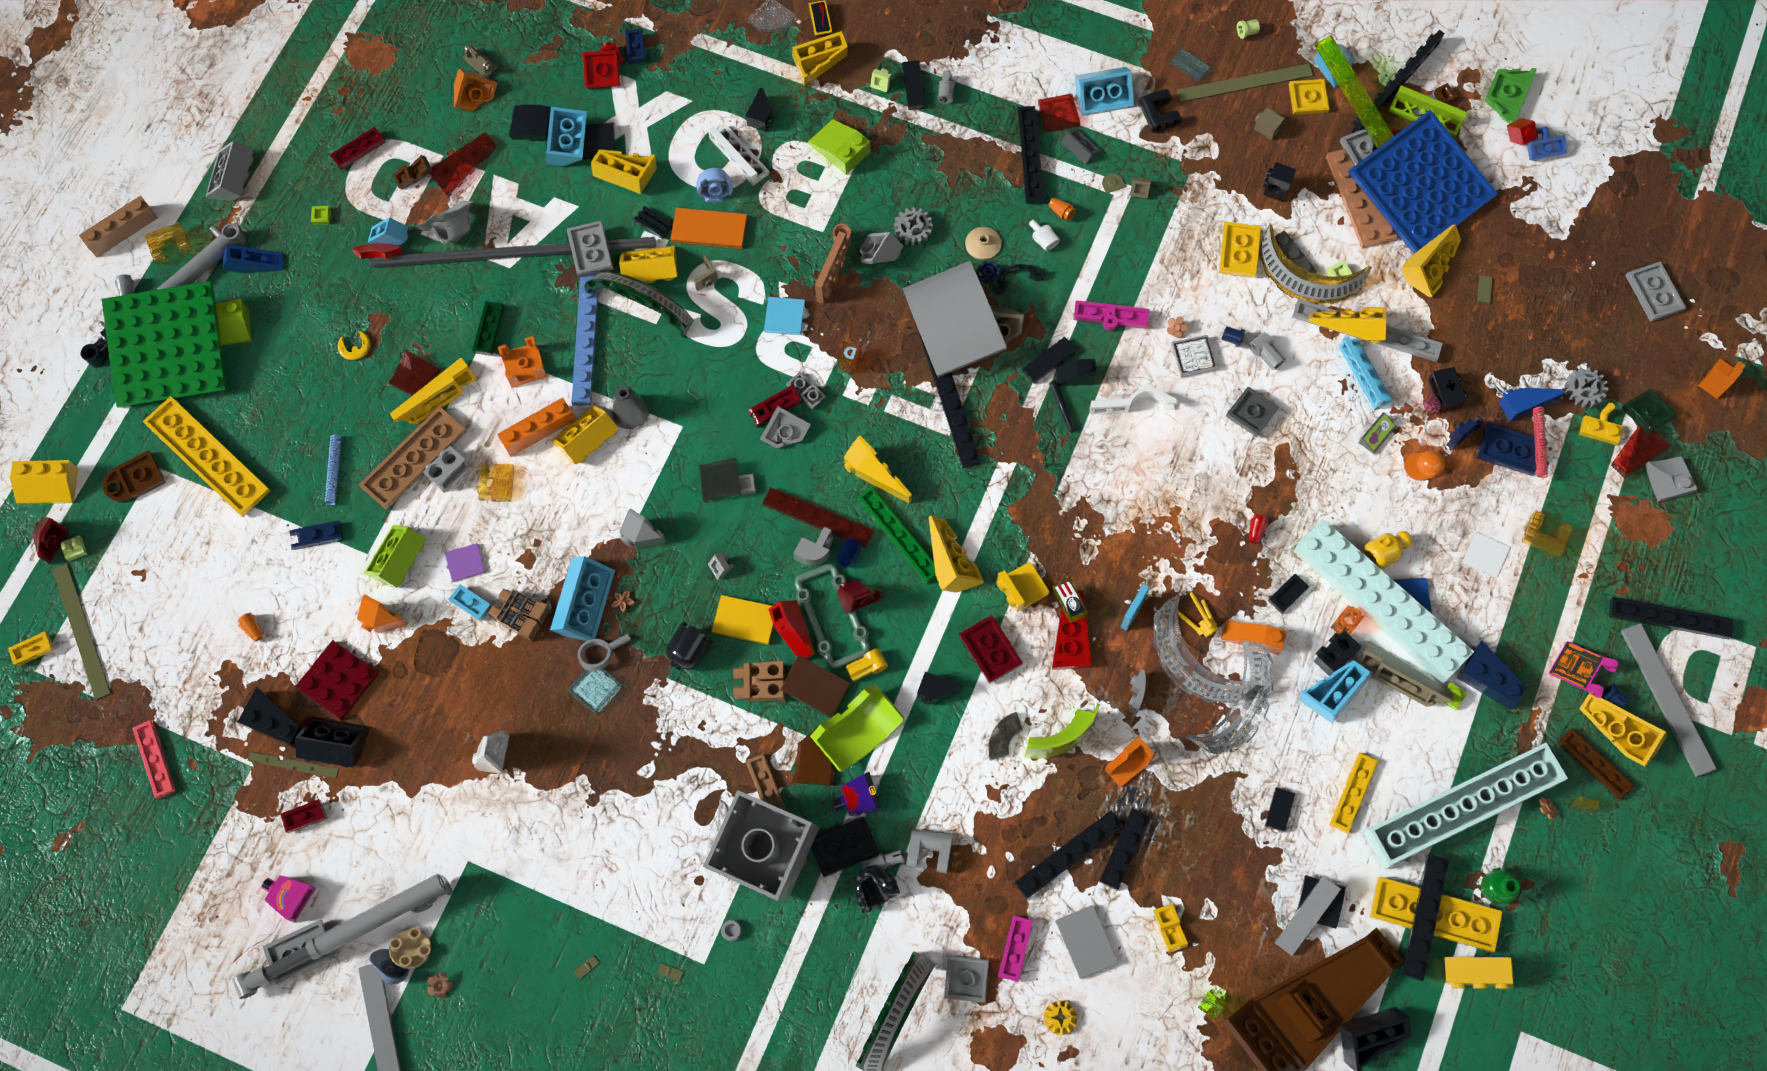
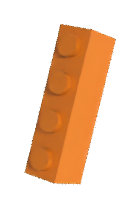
M562 397L497 435L509 456L512 457L571 424L576 419Z

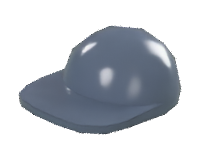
M389 949L374 951L369 957L370 963L378 971L380 978L383 982L390 985L403 982L410 972V969L401 968L392 961Z

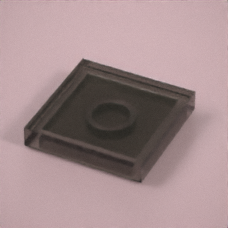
M735 457L699 466L702 496L705 503L741 495L737 459Z

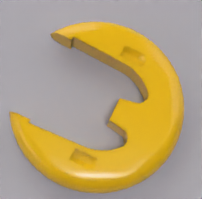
M358 330L362 340V347L358 349L357 346L352 347V352L347 351L344 339L341 336L338 341L340 355L348 360H358L364 357L371 346L370 339L366 333Z

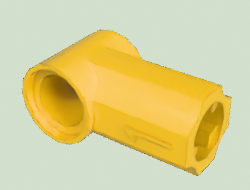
M876 648L866 653L863 658L847 665L846 669L853 682L871 673L876 674L885 670L888 664L880 649Z

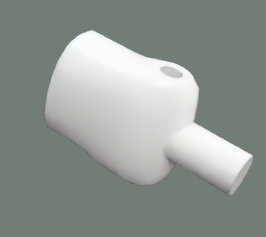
M1034 219L1030 221L1029 225L1035 230L1032 237L1045 251L1051 250L1059 243L1060 239L1049 225L1041 227Z

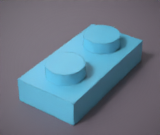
M461 584L448 599L480 622L492 607L491 604Z

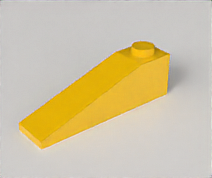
M1590 693L1580 707V710L1625 757L1644 767L1657 754L1667 737L1666 732L1603 698H1596Z

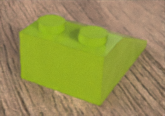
M834 119L808 141V144L845 175L871 153L870 141L857 130Z

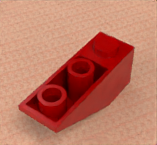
M779 601L768 610L775 629L796 657L801 655L808 659L815 653L798 601Z

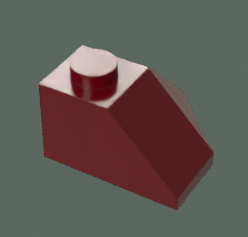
M42 517L32 532L37 556L47 564L52 562L61 547V542L66 539L70 532L49 517Z
M856 580L841 584L836 595L846 614L881 601L884 592L879 588Z

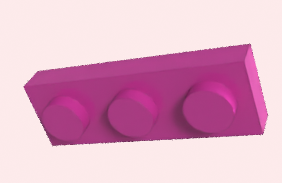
M1013 915L998 974L999 978L1014 982L1019 981L1033 920Z

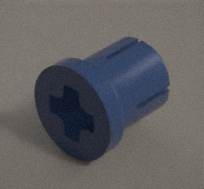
M1226 326L1222 340L1240 347L1245 330Z
M1615 683L1609 685L1601 697L1620 708H1623L1630 699L1618 689V685Z

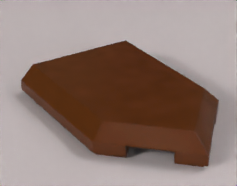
M813 730L798 743L794 783L834 786L836 767L810 737L815 731Z

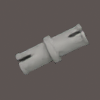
M901 850L885 855L881 853L878 854V857L861 861L863 869L869 865H879L887 869L886 867L904 863Z

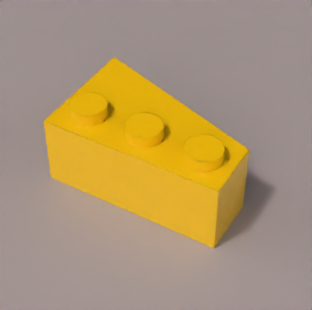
M842 31L792 47V56L804 87L847 56L848 46Z
M599 150L591 161L594 177L639 194L642 193L657 169L656 156L652 154L648 157L639 156V153L627 155L622 154L620 151Z
M1445 957L1446 983L1451 985L1452 989H1465V986H1473V989L1496 987V989L1506 990L1514 988L1511 957Z

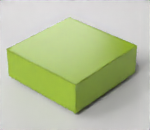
M312 206V225L331 224V207Z

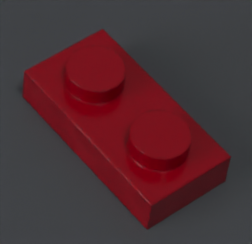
M320 799L280 814L285 832L288 834L327 819Z

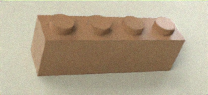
M140 195L79 236L87 248L98 258L158 219V217Z

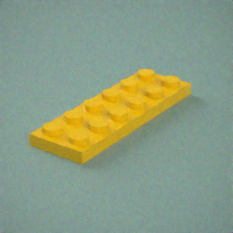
M1378 877L1369 918L1411 929L1420 888ZM1442 894L1433 936L1493 953L1496 949L1502 911Z

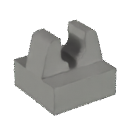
M721 552L714 554L708 563L717 580L724 578L734 567V564L728 565L726 562L729 556L722 555Z

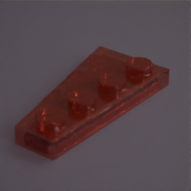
M484 132L433 166L429 175L449 199L456 187L459 188L463 184V180L469 174L471 175L475 171V167L479 163H483L497 146L489 135Z

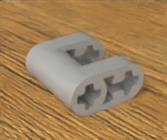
M912 829L906 867L917 868L920 849L938 851L939 857L936 872L947 874L952 835Z

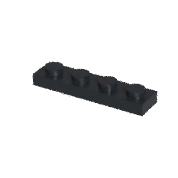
M1133 808L1131 809L1099 883L1118 891L1150 820V816Z

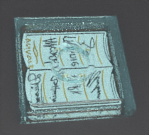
M585 669L567 691L597 716L623 685L604 669L598 671Z

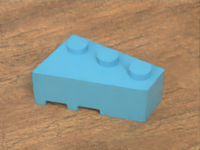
M1353 660L1333 672L1329 677L1318 681L1317 684L1309 689L1301 691L1300 701L1333 724L1368 682L1370 671Z

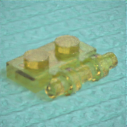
M482 463L478 477H480V484L477 486L478 500L485 501L486 495H491L492 502H511L514 465L494 464V471H489V464ZM488 479H493L492 487L487 486Z

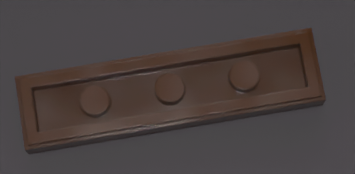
M1573 728L1569 729L1557 742L1618 800H1621L1635 786Z

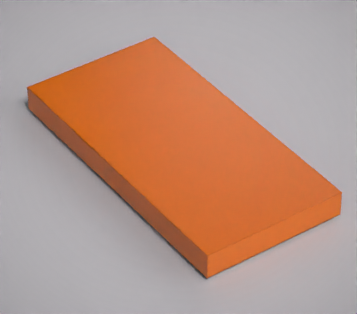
M676 208L671 242L742 249L747 214Z

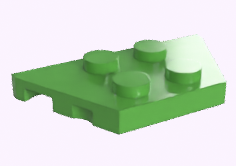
M1520 68L1497 70L1485 102L1508 124L1517 120L1536 73V68H1531L1530 71H1521Z

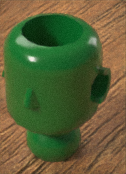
M1501 867L1493 868V871L1487 873L1482 878V894L1488 901L1496 904L1504 903L1506 906L1513 904L1512 901L1518 897L1520 892V883L1517 877L1509 871L1501 870Z

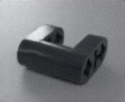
M1168 89L1147 94L1138 101L1152 133L1176 127L1183 121L1179 111H1172L1163 115L1160 113L1158 107L1169 104L1173 99Z

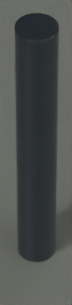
M1055 380L1049 382L1069 433L1076 431V428Z

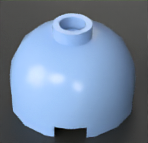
M720 168L704 170L696 182L698 197L704 198L705 202L709 203L721 202L723 197L730 196L733 191L730 176Z

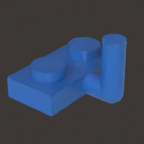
M1547 126L1536 127L1537 133L1542 134V140L1527 143L1529 160L1567 153L1565 135L1550 138Z

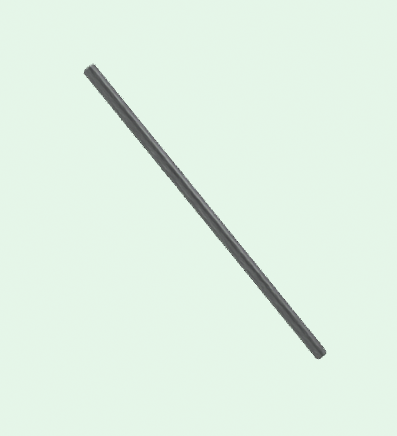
M656 238L607 240L609 251L656 247ZM570 243L401 254L388 259L371 257L369 258L370 267L569 254L572 253Z

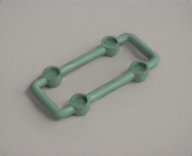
M826 564L800 574L796 577L794 583L797 590L796 600L800 605H803L818 641L817 652L821 657L825 658L829 667L835 669L863 658L871 648L868 642L869 632L866 627L861 626L856 611L849 613L854 627L853 637L856 642L861 643L863 650L836 661L833 660L831 655L833 652L832 644L825 640L810 603L812 599L809 590L804 589L802 584L803 581L831 571L833 576L832 587L838 591L840 585L847 582L845 576L840 575L838 568L834 564Z

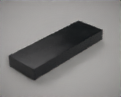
M919 60L902 62L908 110L925 109Z
M1063 337L1022 368V372L1035 384L1075 354L1077 349L1066 337Z

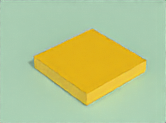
M1325 79L1289 82L1293 115L1329 113L1330 108Z

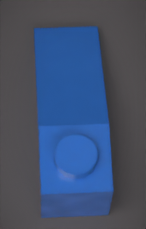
M226 245L223 254V270L248 273L280 271L283 269V253Z
M1546 388L1510 389L1503 393L1499 404L1508 419L1512 421L1533 412V408L1544 407L1559 400L1565 391L1564 389Z

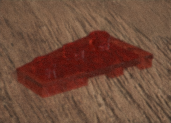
M1643 419L1611 466L1625 479L1646 465L1647 462L1652 461L1667 451L1670 444Z

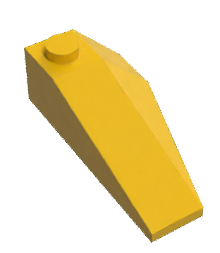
M1451 225L1422 247L1401 267L1407 283L1428 297H1433L1443 283L1441 278L1444 272H1448L1449 269L1448 262L1451 257L1455 256L1461 242L1456 225Z
M1363 307L1362 311L1359 312L1345 309V311L1338 314L1336 311L1311 312L1309 322L1378 343L1386 340L1387 307Z
M858 436L844 456V467L849 473L853 472L857 477L907 503L912 502V494L898 477L891 476V471L885 462L880 463L876 456L877 452L861 436Z
M931 515L929 517L935 573L942 591L957 593L983 584L984 581L974 561H969L965 555L967 550L957 543V536L946 519Z

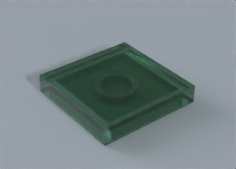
M1652 389L1623 404L1621 408L1647 434L1659 429L1678 416Z

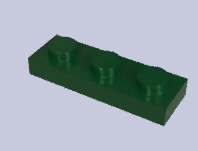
M485 301L472 349L474 354L492 356L505 308L503 304Z

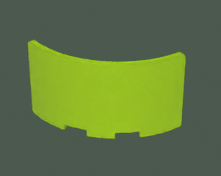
M876 684L865 688L847 705L849 709L841 715L837 713L829 720L820 724L810 736L840 772L851 767L869 754L905 720L904 716Z
M1100 704L1096 705L1094 712L1077 709L1071 723L1055 735L1043 738L1029 736L1025 757L1047 759L1064 754L1075 748L1089 733Z

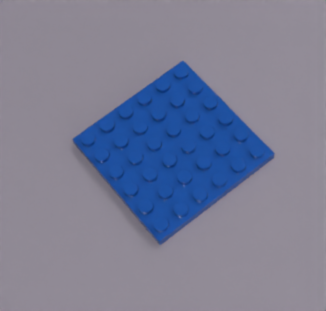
M1431 110L1427 111L1348 171L1413 254L1451 225L1457 226L1498 194Z

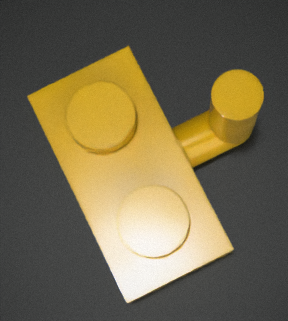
M1608 403L1601 411L1599 419L1585 415L1582 419L1579 435L1618 445L1623 426L1607 421L1608 415L1614 410L1615 405Z

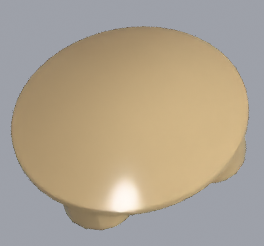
M417 927L399 932L391 939L389 944V954L392 961L397 966L405 969H413L424 964L429 958L432 949L429 937Z

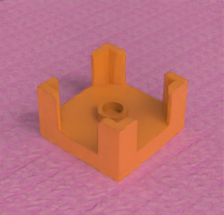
M534 336L525 338L526 346L509 350L507 345L498 347L511 388L547 377Z

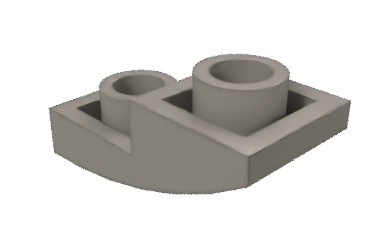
M798 372L786 383L787 387L794 386L802 402L811 409L826 397L801 372Z
M1141 669L1139 674L1135 673L1130 682L1133 685L1131 691L1136 694H1133L1129 705H1131L1129 712L1135 715L1138 713L1145 693L1146 676L1143 669Z

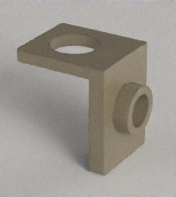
M706 255L703 258L709 272L694 280L697 291L710 287L718 280L717 271Z

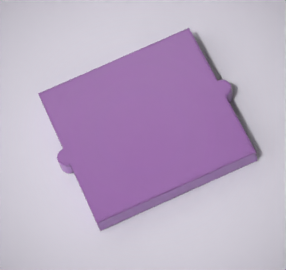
M477 543L445 552L448 564L446 568L450 572L452 582L485 573L482 562L483 556L480 554Z

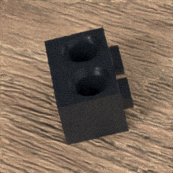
M1345 630L1340 635L1336 632L1328 640L1330 644L1327 647L1323 645L1315 653L1317 658L1313 662L1328 676L1342 668L1362 647ZM1339 643H1344L1347 649H1341ZM1325 656H1331L1334 663L1328 662Z

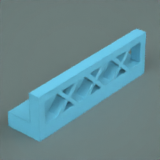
M1349 336L1343 338L1339 349L1373 409L1375 410L1390 404L1392 398L1357 338L1351 340Z

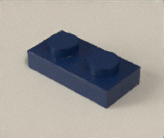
M626 30L628 63L646 62L643 30Z

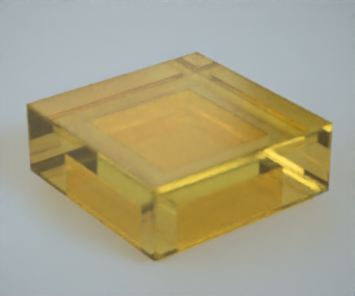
M1579 796L1572 800L1571 807L1592 813L1598 810L1599 802Z

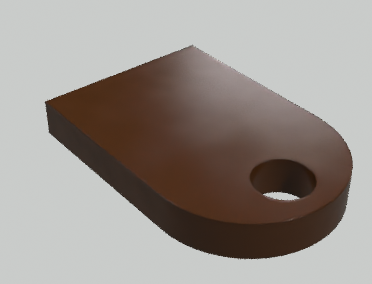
M148 450L111 469L104 477L102 487L106 496L112 501L126 503L166 482L153 454ZM113 485H118V489L115 492L111 493V487Z

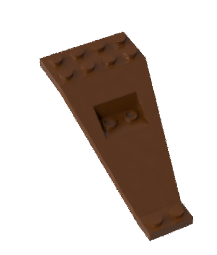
M1376 927L1359 941L1252 998L1223 1023L1260 1071H1305L1340 1032L1339 1024L1350 1021L1404 960Z

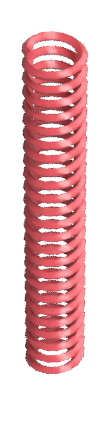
M1544 407L1533 408L1536 476L1539 478L1548 477Z

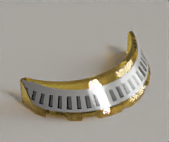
M1269 224L1259 247V256L1265 268L1264 271L1268 278H1271L1277 285V288L1292 298L1317 305L1318 303L1335 304L1353 295L1355 296L1362 290L1372 269L1371 266H1367L1356 273L1336 277L1322 276L1306 271L1293 263L1280 249L1274 235L1273 225Z

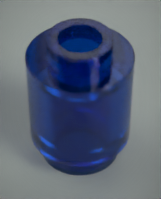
M848 538L843 543L836 557L839 565L845 568L854 566L861 552L862 544L859 541Z

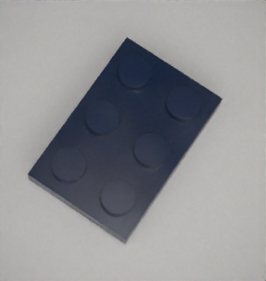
M1487 423L1476 459L1533 476L1536 471L1535 437Z

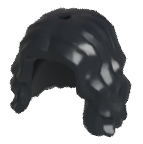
M869 865L860 870L855 877V896L858 899V905L862 909L861 913L871 912L872 909H876L884 904V902L900 894L897 881L879 865Z

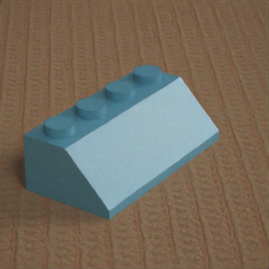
M586 556L571 558L550 630L565 637L583 641L595 639L615 570Z

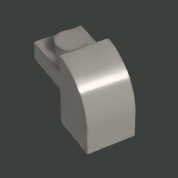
M824 527L816 543L802 537L793 553L794 559L808 566H818L826 562L830 557V550L827 548L833 542L831 530Z

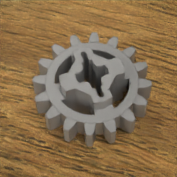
M915 207L912 208V211L906 208L905 213L899 212V217H895V236H899V241L904 239L905 245L911 242L912 246L915 245V242L921 245V240L928 241V236L932 235V218L928 217V212L922 213L921 208L918 211H915Z
M1581 367L1578 371L1574 370L1567 377L1564 387L1568 389L1565 391V394L1571 395L1569 400L1574 399V405L1581 403L1582 408H1584L1588 404L1592 408L1606 397L1605 393L1608 391V388L1604 386L1607 384V381L1601 380L1604 375L1598 376V370L1591 372L1590 367H1588L1584 371Z

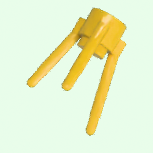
M1190 592L1193 602L1204 619L1199 623L1200 627L1195 625L1179 610H1176V614L1195 629L1199 636L1204 634L1207 638L1219 630L1205 600H1201L1204 607L1203 610L1194 593Z

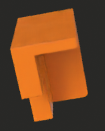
M1719 359L1698 386L1718 399L1735 382L1746 365L1739 361L1732 367L1722 359Z
M1138 736L1123 749L1120 755L1106 765L1105 771L1119 787H1122L1149 765L1155 754Z

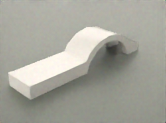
M1144 388L1137 390L1127 399L1091 401L1090 415L1128 413L1130 407L1141 399H1151L1159 403L1164 410H1174V404L1177 401L1175 397L1157 389Z

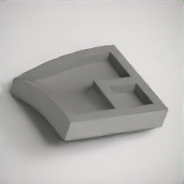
M1682 456L1646 463L1648 477L1658 503L1697 491V487Z

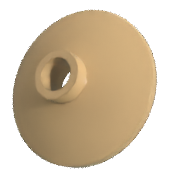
M978 227L967 235L965 246L972 257L979 260H988L999 253L1001 238L991 228Z

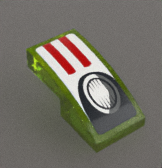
M1071 580L1052 587L1070 623L1088 615Z

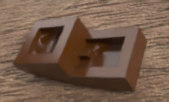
M421 155L410 166L404 164L393 176L398 188L402 190L420 181L432 169L427 158Z

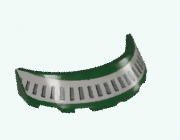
M601 272L588 280L584 285L585 292L590 294L592 289L599 291L601 288H606L662 314L670 325L680 331L683 338H685L694 321L685 309L661 291L623 274Z
M912 952L909 961L905 964L872 1028L856 1063V1067L862 1071L883 1070L919 994L936 965L919 953Z

